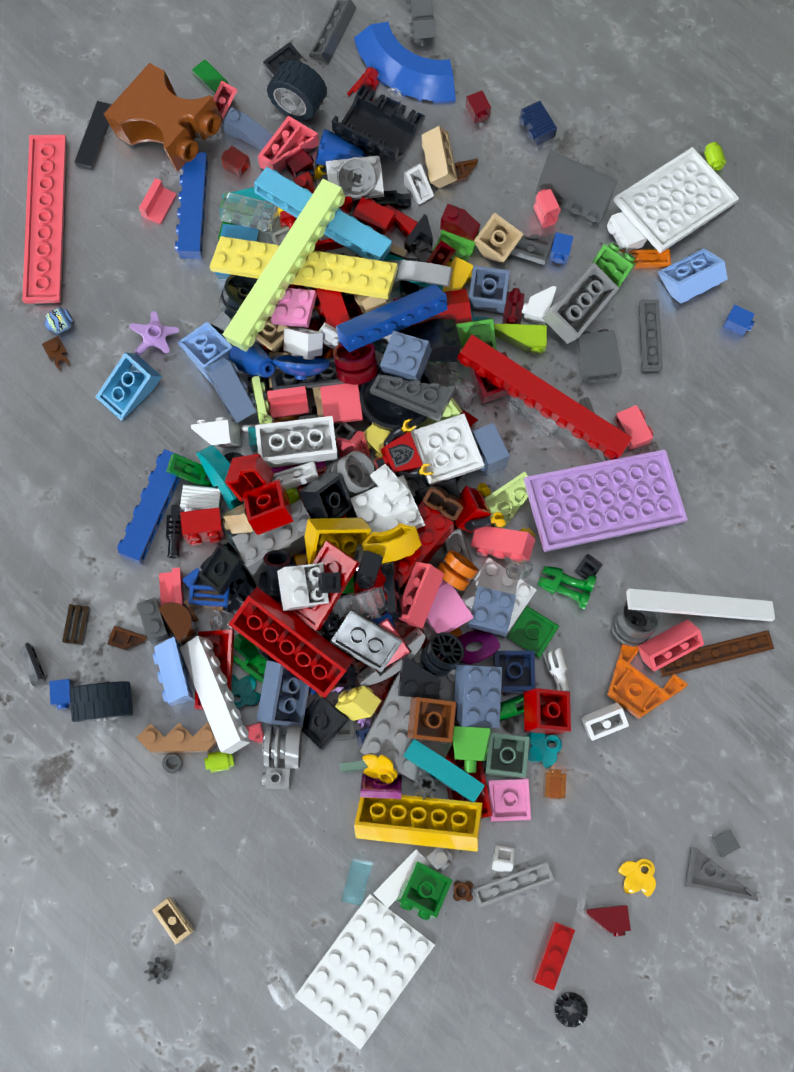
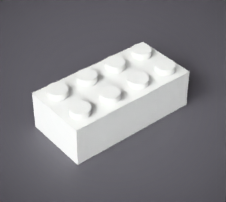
M332 416L255 425L258 454L261 455L270 468L306 464L313 461L338 460Z

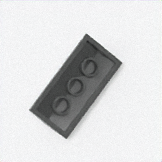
M327 358L330 360L329 368L317 375L307 376L306 380L295 379L294 375L283 372L276 365L274 373L270 376L273 391L301 386L314 388L345 383L337 378L334 358Z

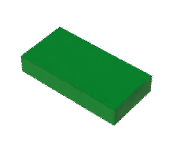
M206 59L192 69V73L214 95L221 81L228 84V81Z

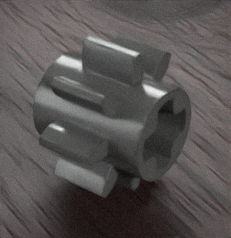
M429 773L425 777L418 775V782L413 784V787L417 788L415 796L420 795L422 800H425L426 797L433 799V792H438L439 789L438 786H434L437 779L429 777Z
M156 957L154 964L151 961L147 962L150 967L144 973H149L148 981L156 979V983L160 984V978L168 979L166 973L171 970V968H167L165 965L168 960L160 962L159 957ZM157 965L158 968H162V973H159V975L153 971L154 968H157Z

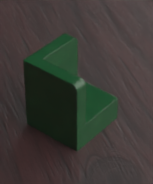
M240 633L236 635L233 647L247 661H251L259 655L258 651L260 648Z

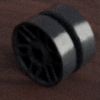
M440 632L434 635L421 652L423 666L436 676L448 675L464 657V647L461 641L453 634L447 632Z

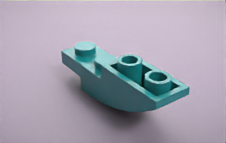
M211 445L197 452L196 454L213 487L218 486L229 510L244 504V501L240 502L225 483L231 464L219 450Z

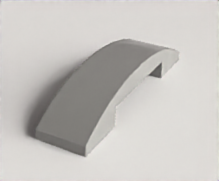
M385 261L398 264L394 281H415L449 287L453 269L451 267L418 261Z
M418 627L403 638V641L410 649V653L403 657H407L410 660L417 654L426 637ZM402 657L386 666L382 673L376 672L374 668L367 666L355 678L362 686L381 682L401 670Z

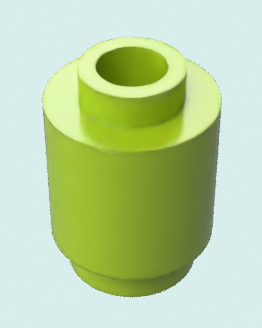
M717 142L706 145L704 154L707 163L714 171L721 170L726 164L722 147Z
M216 751L207 753L208 757L204 758L206 770L210 769L211 773L229 770V767H234L232 754Z

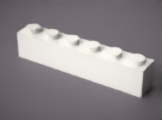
M201 636L193 638L179 647L220 751L232 754L250 743L248 738L249 732L242 723L241 713L235 706L232 692L228 689L226 684L227 678L219 667L220 661L213 652L212 642Z

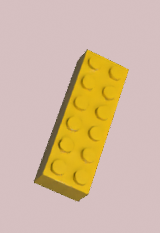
M401 795V799L360 797L354 823L355 835L358 839L478 852L482 822V803L439 798L431 799L430 797L422 800L420 796Z

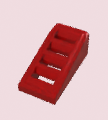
M387 204L386 206L395 211V226L408 238L418 222Z

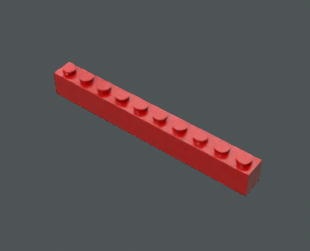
M474 335L470 336L457 357L462 365L473 368L479 376L487 377L496 387L504 388L510 396L518 397L524 401L527 407L535 408L543 417L550 418L560 428H566L571 431L574 437L588 442L591 448L602 451L604 456L611 460L618 459L632 439L625 432Z

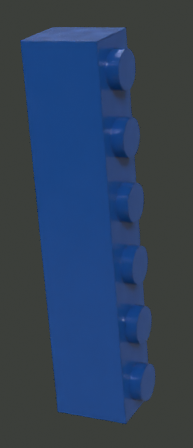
M198 152L192 161L186 162L181 168L183 170V175H180L182 191H179L181 208L177 209L180 223L176 225V234L179 236L178 241H175V252H178L180 259H202L208 175L206 152Z
M433 284L336 326L338 341L351 352L391 335L393 331H400L448 310L446 294Z
M165 449L157 457V466L149 475V484L147 488L142 490L140 504L135 506L132 522L127 524L125 529L126 535L124 539L120 540L117 550H119L118 554L121 557L143 565L181 479L166 472L171 454L174 453Z

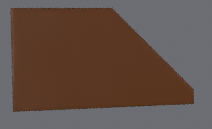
M478 158L454 163L457 181L455 182L468 179L478 164Z
M114 626L107 644L127 651L148 641L145 635Z

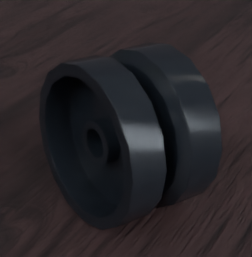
M230 275L227 278L219 300L220 307L227 316L233 319L257 282V278Z

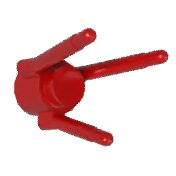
M368 67L347 92V95L349 96L353 91L356 93L363 84L368 87L373 85L372 89L376 91V87L379 84L377 80L379 73L377 70Z

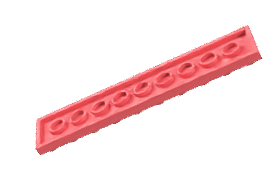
M29 135L22 296L24 304L61 303L66 135Z

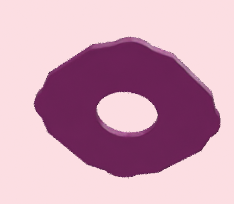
M473 630L457 637L464 647V657L461 663L468 665L485 660L495 654L500 648L498 638L488 632ZM471 642L483 644L481 649L477 651L466 650V646Z

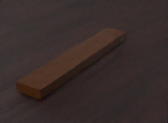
M769 630L699 647L660 668L659 672L661 678L773 650L774 645Z

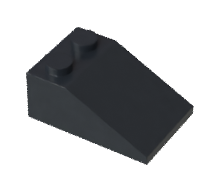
M434 319L397 331L429 341L432 351L428 361H457L462 345L455 319Z

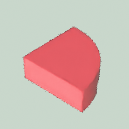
M261 722L245 726L249 732L248 738L258 743L263 742L264 733Z

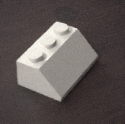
M361 157L371 164L377 175V185L374 191L364 198L384 197L380 157ZM347 159L326 161L327 180L339 186L337 171L340 165ZM356 174L353 182L361 183L362 175L358 176Z

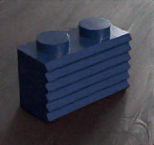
M541 101L521 109L520 123L523 127L526 126L529 138L532 141L534 140L537 145L556 136L557 126H555Z

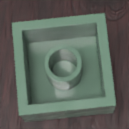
M492 733L485 761V775L525 779L530 737Z

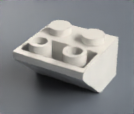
M220 417L215 418V422L198 420L197 424L191 425V429L213 446L222 448L242 446L239 423L233 422V419Z
M323 563L284 567L277 571L283 611L329 603L328 593H319L318 573L324 572Z

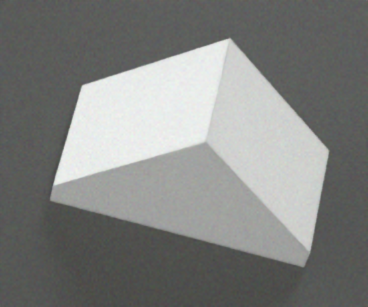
M420 163L404 172V186L417 204L420 205L434 196Z

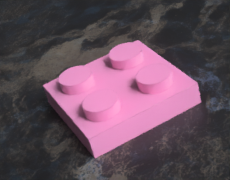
M287 288L285 296L279 300L272 314V324L308 328L317 295L315 290Z
M529 779L488 781V791L493 812L490 822L531 820Z

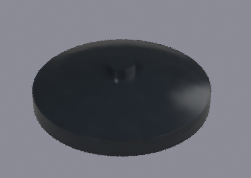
M380 365L377 366L378 373L369 382L363 383L360 388V404L366 418L373 425L386 431H393L400 425H403L408 419H413L408 422L410 428L415 425L417 427L423 423L428 417L370 393V388L378 374L391 376L384 374ZM424 370L420 382L426 384L434 383L430 374Z

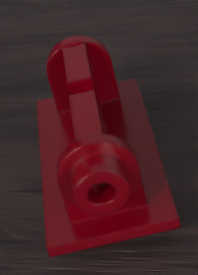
M513 288L511 292L507 291L502 324H521L525 294L521 293L519 288Z

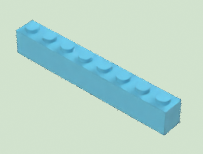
M268 167L263 170L254 182V193L298 218L313 195L308 189L298 186L293 180L283 177L278 171ZM340 208L337 209L334 219L325 228L324 235L365 259L383 261L391 251L392 241L387 236L377 233L372 227L362 224L355 217L344 213Z

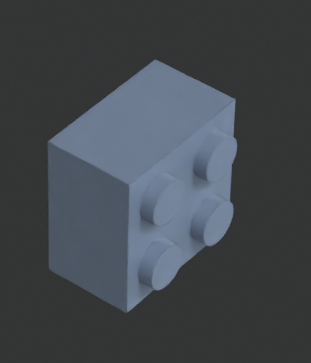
M473 265L469 292L470 309L504 313L510 270Z
M393 331L380 364L383 373L408 381H420L432 351L431 345L427 340Z
M494 422L474 430L472 435L484 463V468H481L480 471H484L487 476L506 468L510 455Z
M478 586L471 612L473 619L469 621L468 628L506 637L516 595Z

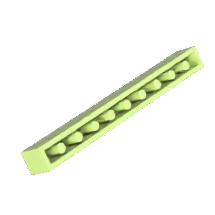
M322 179L222 334L227 342L246 352L249 347L253 346L259 331L264 329L266 320L274 313L277 303L285 296L288 286L294 282L298 270L304 266L309 253L313 252L316 242L324 235L325 228L334 219L337 209L343 205L345 195L342 187Z

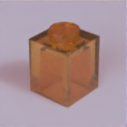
M549 769V772L544 774L543 798L563 800L566 793V774H561V770Z

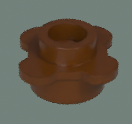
M459 880L455 881L454 900L472 901L473 883L471 881L466 883Z

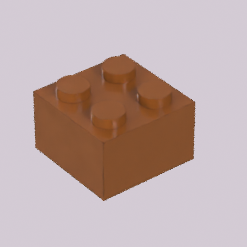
M411 697L407 738L452 743L456 702Z

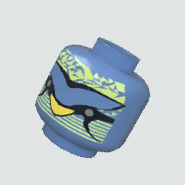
M57 307L45 315L46 321H44V324L49 332L53 331L55 334H60L72 326L73 318L67 308Z

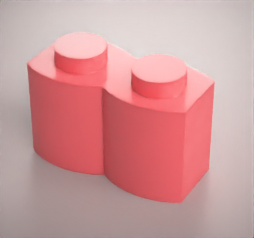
M543 189L537 193L533 209L544 229L557 223L561 208L552 190Z

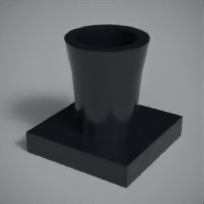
M273 550L266 553L263 557L266 571L260 574L258 588L276 602H282L277 571L284 567H290L291 555L283 550Z

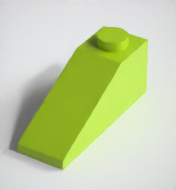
M494 324L495 337L533 355L545 353L547 325Z

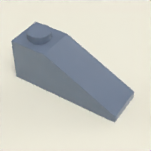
M233 107L230 108L222 120L225 133L261 151L273 137L270 132L256 121Z

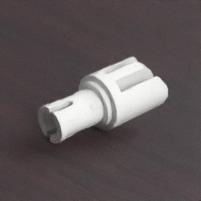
M559 647L556 650L543 653L548 673L554 677L557 690L569 691L570 688L565 675L568 667L562 648Z

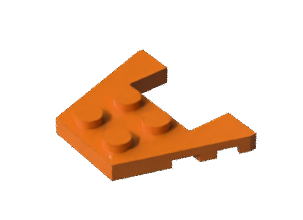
M622 643L607 695L636 718L640 719L688 686L685 681L673 674L665 686L661 688L630 664L639 651L638 646L631 647Z

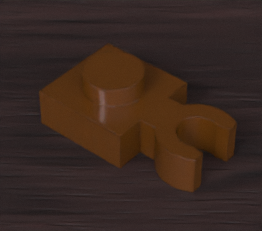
M59 336L42 343L50 361L55 360V366L59 371L62 370L60 367L61 362H66L68 367L70 366V361L64 356L68 353Z

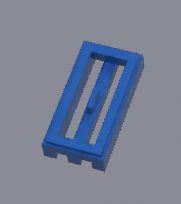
M190 584L189 605L228 608L230 587L223 596L194 593V590H216L207 585ZM193 597L223 599L224 602L193 600Z

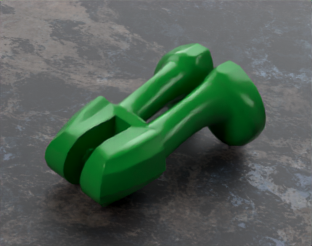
M544 566L542 574L554 579V581L540 577L538 585L551 594L558 592L574 599L578 603L579 608L585 610L597 577L591 575L586 580H581L563 573L561 568ZM562 582L583 590L584 592H577L560 583Z

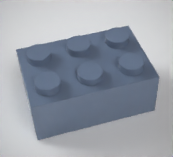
M222 357L204 367L229 416L236 423L256 413L254 407L257 405L253 397L246 393L245 390L248 388L243 379L237 376L239 371L234 362Z
M267 660L257 720L269 724L302 727L309 686L278 662Z
M456 666L454 725L461 727L499 728L502 667Z

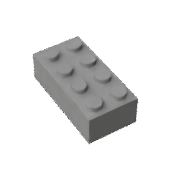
M593 262L579 273L542 319L568 344L579 338L619 288Z
M301 499L290 505L294 522L258 536L253 530L250 533H239L232 537L246 567L254 577L266 571L263 561L266 553L273 550H283L292 557L306 549L304 536L307 521L311 517Z

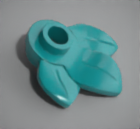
M232 674L231 692L234 697H240L239 701L234 700L237 709H241L245 705L253 706L260 701L261 694L254 691L256 679L251 675L239 680Z
M533 732L526 736L530 737L529 743L532 745L528 751V761L534 763L542 761L545 768L553 766L557 761V753L562 749V740L556 735L547 736L544 733ZM555 743L556 747L551 748L549 747V744Z

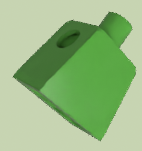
M454 726L453 746L455 759L465 760V772L476 773L477 761H486L492 728Z

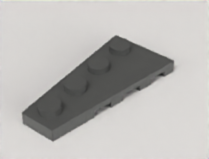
M378 374L370 388L371 394L438 422L456 391V386L449 385V387H445L437 383L426 384L418 380L407 381L403 380V378Z

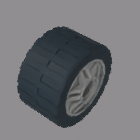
M287 60L281 64L269 82L267 93L272 104L284 115L290 116L295 120L306 121L314 116L327 95V87L322 77L309 65L300 61Z
M96 681L69 689L73 722H108L133 715L131 685L129 681Z

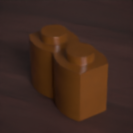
M435 485L429 488L423 499V502L428 507L440 510L445 517L451 520H457L466 506L460 498L449 495L446 490Z

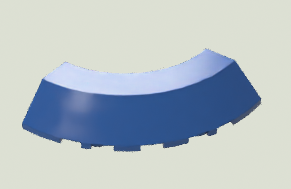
M389 22L371 24L354 37L356 48L366 67H372L379 73L377 79L385 86L388 85L396 93L405 97L408 95L417 98L418 101L429 100L433 101V103L456 102L450 59H428L410 52L395 38L390 29Z

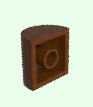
M166 603L158 607L181 645L186 644L195 637L197 631L196 622L199 619L191 607L186 609L178 603Z

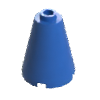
M324 129L315 164L326 166V161L350 159L353 157L361 158L366 157V154H363V149L332 131Z
M257 341L254 342L253 346L249 347L247 352L233 346L229 353V360L234 362L240 375L269 377L275 371L273 360Z

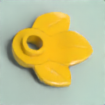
M367 754L362 757L368 766L364 769V774L375 779L379 778L385 783H392L397 778L398 772L393 768L394 764L388 757L384 755L378 757L373 754Z
M642 858L637 862L626 861L620 866L618 871L626 876L624 880L625 893L631 894L641 890L649 897L654 892L656 887V880L653 876L655 867L651 860ZM647 866L649 869L647 872H642L641 867Z

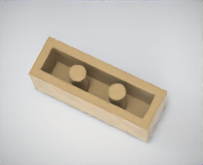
M438 126L422 134L421 145L425 153L424 161L428 169L427 177L429 182L438 188H442L457 181L449 133Z

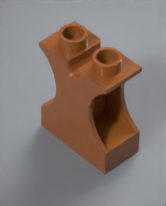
M151 63L142 70L104 113L116 137L126 143L135 145L141 142L152 141L164 144L163 148L177 172L186 162L192 161L198 153V143L193 139L200 138L205 141L209 136L215 135L223 120L211 95L198 99L177 97L166 72Z

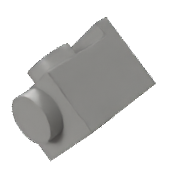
M266 768V773L262 772V785H265L267 790H290L291 769ZM274 775L279 776L278 782L272 781Z
M437 847L426 857L439 873L454 860L446 848Z

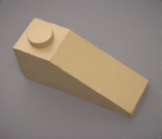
M245 503L224 513L222 523L226 530L230 529L232 534L250 533L253 531L247 520Z

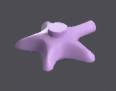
M154 311L151 312L149 324L132 323L129 325L131 330L143 337L142 344L134 351L138 356H141L151 346H155L163 353L168 354L169 347L165 338L179 332L177 327L162 325L157 313Z

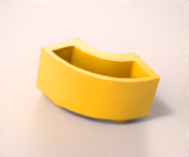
M401 523L388 531L372 532L362 543L364 551L382 555V563L411 556L421 546L416 527Z

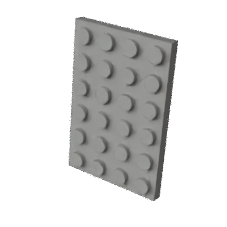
M420 648L411 661L426 670L421 661L422 648ZM456 667L448 675H434L441 680L438 700L454 701ZM399 671L358 752L364 755L373 754L378 757L384 755L393 762V768L398 773L418 782V775L425 777L427 773L403 757L413 739L407 738L411 697L398 696ZM415 739L443 758L446 757L452 743Z

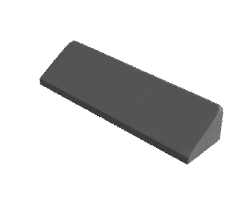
M352 0L336 1L309 54L310 57L325 63L330 62L356 11V6Z

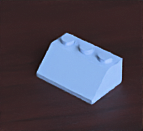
M705 248L658 271V275L671 297L680 303L687 302L689 299L728 280L725 261Z
M175 637L155 646V653H153L154 662L159 664L160 671L157 672L160 683H163L165 689L162 691L164 702H168L170 706L194 700L185 661L179 648L181 645Z

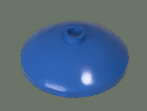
M292 355L273 357V363L287 374L294 375L295 379L306 380L307 376L317 375L330 367V360L321 357H314L311 360L303 359V356Z

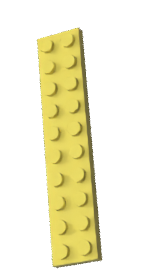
M220 236L209 267L213 272L258 279L280 245ZM313 251L307 256L304 266L298 270L292 284L389 299L398 264Z

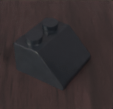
M324 473L299 491L305 508L317 519L341 518L353 508L341 473Z

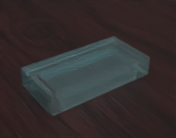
M356 861L351 862L341 901L361 906L371 870L370 865Z

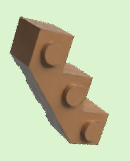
M208 722L194 736L180 723L166 736L150 723L136 737L153 754L210 753L218 745Z

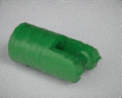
M524 693L501 702L500 722L524 713V705L517 708L515 704L524 701Z

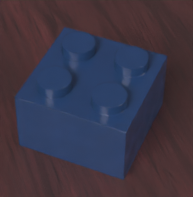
M496 651L493 654V667H502L501 693H524L536 688L535 651Z

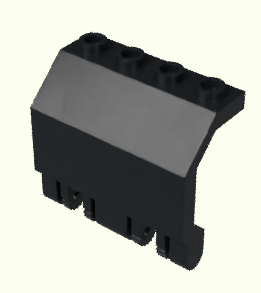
M362 85L342 122H338V117L334 116L332 131L339 136L348 138L354 144L364 146L370 152L381 155L385 160L396 162L402 159L425 120V115L419 112L416 114V111L412 110L407 119L402 117L406 111L405 105H401V103L383 94L374 103L372 99L376 91Z

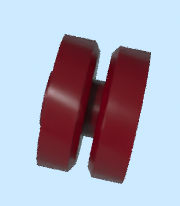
M339 343L333 350L337 378L341 382L351 385L363 384L372 380L378 373L375 347L372 343L351 352Z

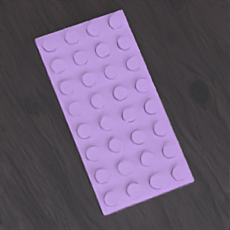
M666 449L528 476L523 479L544 552L675 525L688 520Z

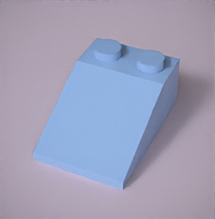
M205 322L177 342L210 383L211 381L204 367L222 357L229 360V353L233 347L208 322Z

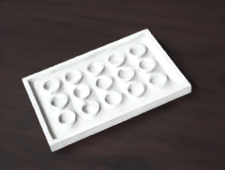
M692 147L615 196L613 201L658 252L662 253L737 203L739 197Z
M369 894L295 995V998L361 1050L435 944Z

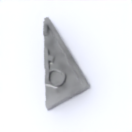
M697 847L691 848L686 886L758 901V897L748 887L742 885L734 876L719 867L716 862L705 856Z

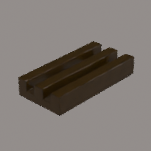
M69 604L62 639L63 643L83 646L90 607ZM74 610H76V612H75V617H74V622H73L72 633H71V638H70V640H69V633H70V628H71V623H72L73 612H74ZM80 611H83L79 638L77 641L75 640L80 617Z

